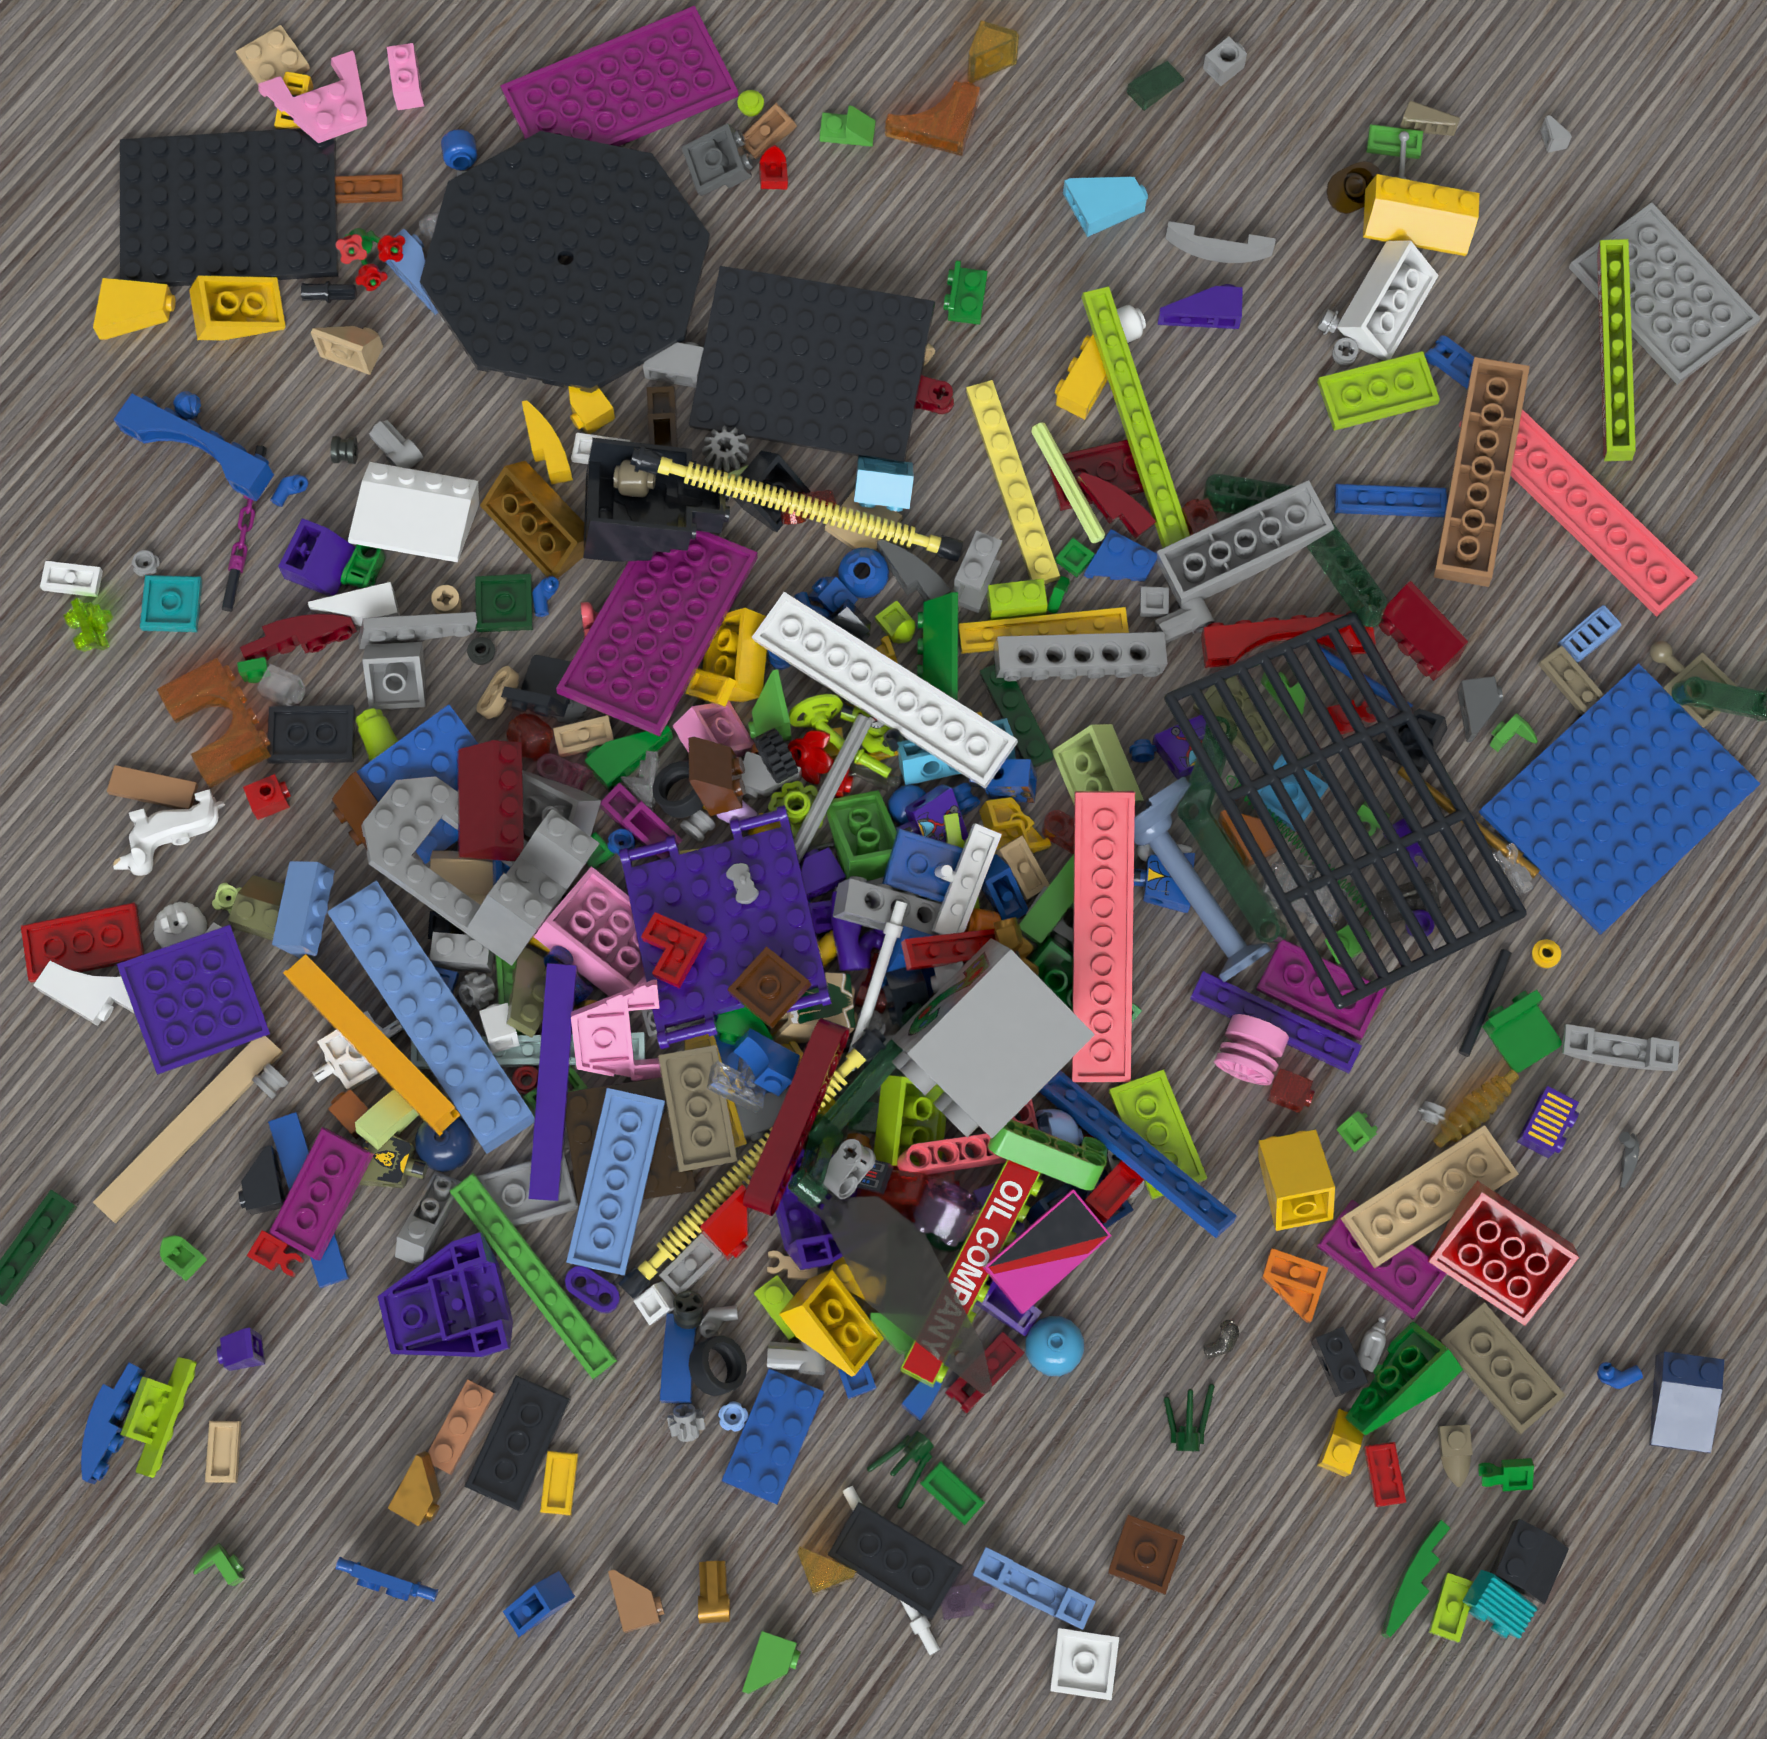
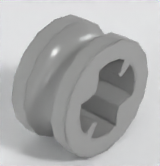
M1350 338L1339 339L1332 352L1334 361L1341 366L1351 365L1358 354L1357 343ZM1343 347L1348 348V356L1342 355Z

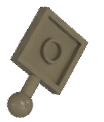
M1665 641L1655 642L1650 648V657L1657 663H1665L1677 675L1663 689L1702 728H1705L1742 694L1743 691L1703 652L1687 667H1684L1672 655L1673 650L1669 643Z

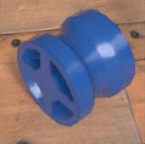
M967 782L952 789L962 816L971 812L980 804L978 797L972 795V788Z

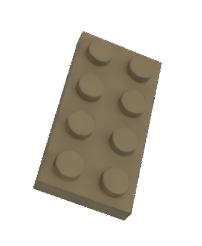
M717 1045L658 1055L678 1172L737 1162Z
M1485 1302L1439 1341L1451 1351L1467 1376L1519 1435L1565 1396L1562 1390Z

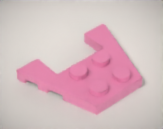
M353 50L331 58V66L341 81L293 97L281 76L259 83L258 91L264 97L268 96L275 102V107L281 112L285 111L294 119V123L317 143L367 126V116Z
M657 979L571 1012L576 1067L578 1070L613 1077L614 1074L631 1077L632 1081L661 1077L658 1058L634 1060L629 1011L659 1009Z

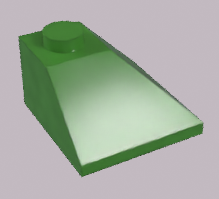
M778 669L772 670L752 710L753 721L748 722L751 739L775 728L779 735L782 736L783 741L792 740L790 720Z

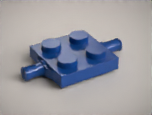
M339 1557L336 1564V1570L351 1574L350 1576L359 1578L357 1585L378 1592L381 1586L386 1587L387 1595L408 1601L409 1596L434 1602L438 1594V1589L422 1585L421 1582L414 1584L363 1567L361 1562L356 1563Z

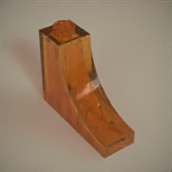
M954 81L946 97L929 110L913 115H894L888 113L885 122V136L962 156L979 104L980 87L970 82L961 83Z

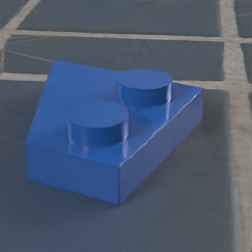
M1110 529L1086 569L1084 576L1086 578H1093V576L1110 577V580L1127 578L1131 581L1145 582L1157 562V553Z

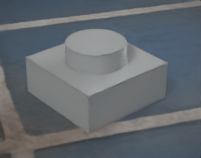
M1141 587L1140 617H1164L1168 615L1169 588Z

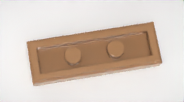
M114 765L106 792L109 795L175 809H190L193 806L194 794L197 792L199 785L197 782Z

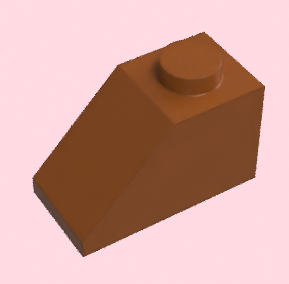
M1223 810L1218 821L1245 867L1248 868L1255 864L1226 810ZM1241 814L1265 858L1276 853L1277 849L1261 820Z

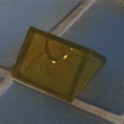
M980 21L968 54L967 81L969 84L1017 64L1019 43L1017 31Z
M801 1546L799 1547L797 1553L814 1596L855 1580L857 1575L855 1570Z

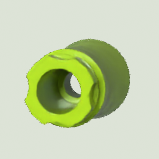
M367 709L356 717V723L359 727L358 732L363 740L369 762L398 742L381 709Z

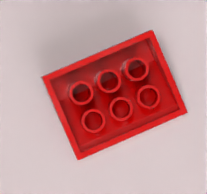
M1477 1180L1459 1203L1429 1256L1428 1262L1526 1326L1579 1259V1255L1572 1243Z

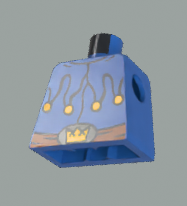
M1006 759L985 789L988 798L1002 799L1012 797L1016 802L1035 803L1037 774L1031 759ZM969 779L971 787H982Z

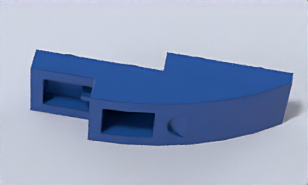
M130 1362L114 1389L105 1384L102 1385L87 1420L81 1455L82 1480L94 1485L97 1480L101 1481L109 1469V1464L107 1463L113 1453H117L124 1443L125 1437L120 1435L122 1428L117 1426L116 1423L118 1420H123L130 1408L128 1402L133 1393L136 1394L141 1378L146 1372Z

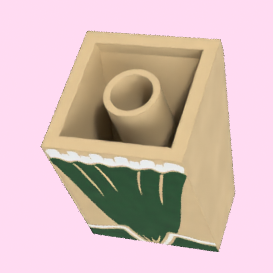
M825 972L832 1004L826 1006L818 1004L786 1013L773 1028L767 1025L769 1033L771 1035L775 1033L772 1036L773 1041L780 1045L789 1044L791 1041L807 1043L820 1018L848 1027L850 1034L856 1028L858 1020L853 1006L855 990L854 986L851 985L850 974ZM819 988L808 990L801 997L818 993Z

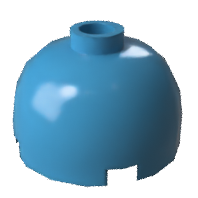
M1048 1316L1038 1320L1030 1328L1025 1340V1353L1029 1363L1042 1372V1374L1062 1376L1070 1373L1080 1363L1084 1354V1338L1080 1329L1071 1320L1062 1316Z

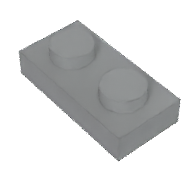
M701 1233L659 1276L676 1294L688 1291L723 1254Z

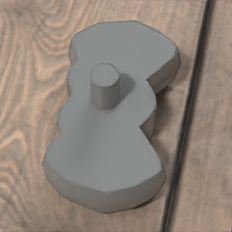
M743 863L733 864L726 872V877L734 882V887L737 891L735 899L740 904H750L757 899L759 891L755 888L749 866Z

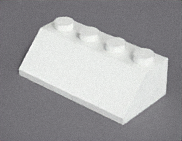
M1386 241L1337 328L1345 338L1354 340L1358 348L1383 361L1390 360L1439 275L1412 241Z

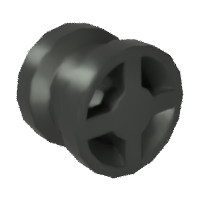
M333 436L331 440L332 463L347 461L349 464H356L358 456L357 438L350 436L347 439H342L340 436Z
M694 1291L678 1293L673 1300L675 1310L674 1322L677 1326L684 1329L698 1327L703 1319L702 1297Z

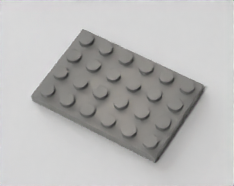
M1652 202L1602 239H1628L1632 336L1677 385L1757 325L1761 320L1757 313ZM1600 241L1572 261L1569 269L1598 300L1597 251Z

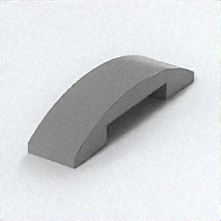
M1171 221L1168 222L1165 238L1188 254L1223 263H1246L1272 256L1276 238L1251 234L1248 236L1247 244L1194 235L1195 225Z
M1565 1024L1562 1054L1612 1066L1677 1071L1680 1042L1653 1037L1647 1040L1595 1032L1594 1028Z

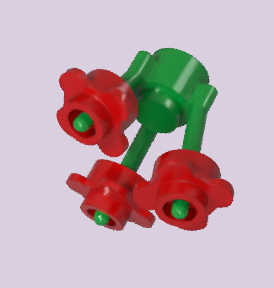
M356 228L350 231L349 234H346L343 239H338L336 241V248L340 250V259L344 264H350L351 261L356 259L361 260L363 266L355 278L356 284L365 286L367 291H374L380 286L381 282L387 280L388 276L386 272H381L377 265L368 264L366 256L372 249V241L378 243V257L381 261L394 260L399 262L403 258L402 247L405 244L403 236L393 237L391 235H384L380 238L372 230L366 232L362 228Z

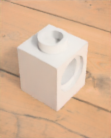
M508 1003L501 1005L493 1004L479 1011L492 1054L520 1046L516 1029L506 1024Z

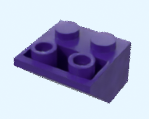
M302 518L278 567L284 579L329 597L337 595L342 585V572L356 547L330 529Z

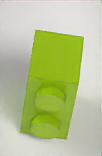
M1044 579L988 585L987 602L990 621L1046 615L1047 598Z

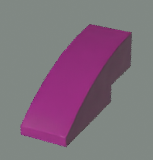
M620 783L600 802L599 807L621 828L631 832L634 839L643 846L664 841L666 837L675 835L678 845L683 841L642 801L639 802ZM668 851L656 854L655 856L661 860L665 859L670 853Z

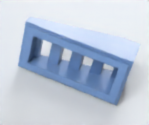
M1602 605L1560 640L1557 645L1559 647L1563 646L1572 658L1579 663L1613 636L1621 627V623L1606 606ZM1590 625L1600 634L1599 637L1589 628ZM1581 632L1591 642L1590 645L1579 635ZM1572 639L1583 649L1581 653L1570 642Z

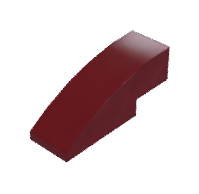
M1084 472L1076 479L1077 483L1107 522L1110 524L1119 518L1134 539L1138 538L1156 523L1155 519L1142 505L1117 486Z

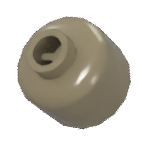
M624 460L620 466L615 468L614 487L618 488L619 493L623 496L645 497L649 489H654L656 475L640 470L638 473L634 472L635 466L630 465L631 460Z

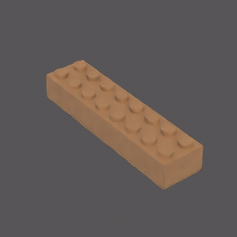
M1474 357L1433 578L1486 587L1490 585L1530 366Z

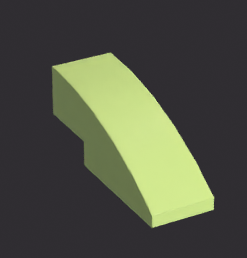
M392 1090L355 1122L356 1133L379 1150L395 1133L399 1135L418 1116V1113L395 1090Z

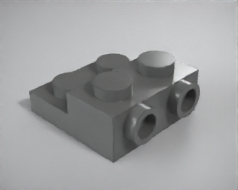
M728 123L682 146L696 191L700 196L723 185L731 188L752 177L750 169L754 167L753 161L748 153H744L742 148L746 144L745 138L740 130L736 131Z

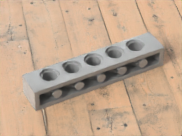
M1165 632L998 636L994 644L996 678H1004L1006 681H1016L1021 679V677L1045 680L1052 676H1060L1061 679L1068 680L1077 676L1087 675L1091 679L1102 678L1105 675L1126 678L1132 676V674L1155 677L1163 673L1168 664ZM1130 653H1138L1142 660L1133 659ZM1074 654L1084 655L1087 661H1078ZM1102 654H1111L1114 657V661L1106 660ZM1046 655H1055L1059 662L1049 661ZM1018 656H1028L1031 659V663H1023Z

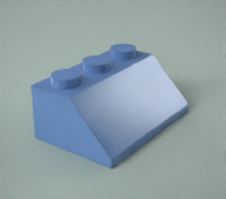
M289 862L272 945L300 959L305 954L311 960L317 955L322 938L324 919L328 910L327 905L333 885L334 870L319 862Z

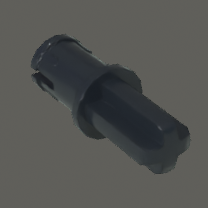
M326 281L325 284H301L302 301L321 300L331 303V300H354L357 296V289L354 284H331L330 281Z

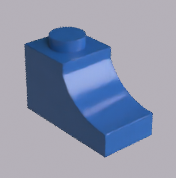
M751 1028L736 1042L733 1051L751 1068L755 1078L754 1083L777 1096L791 1084L800 1055Z

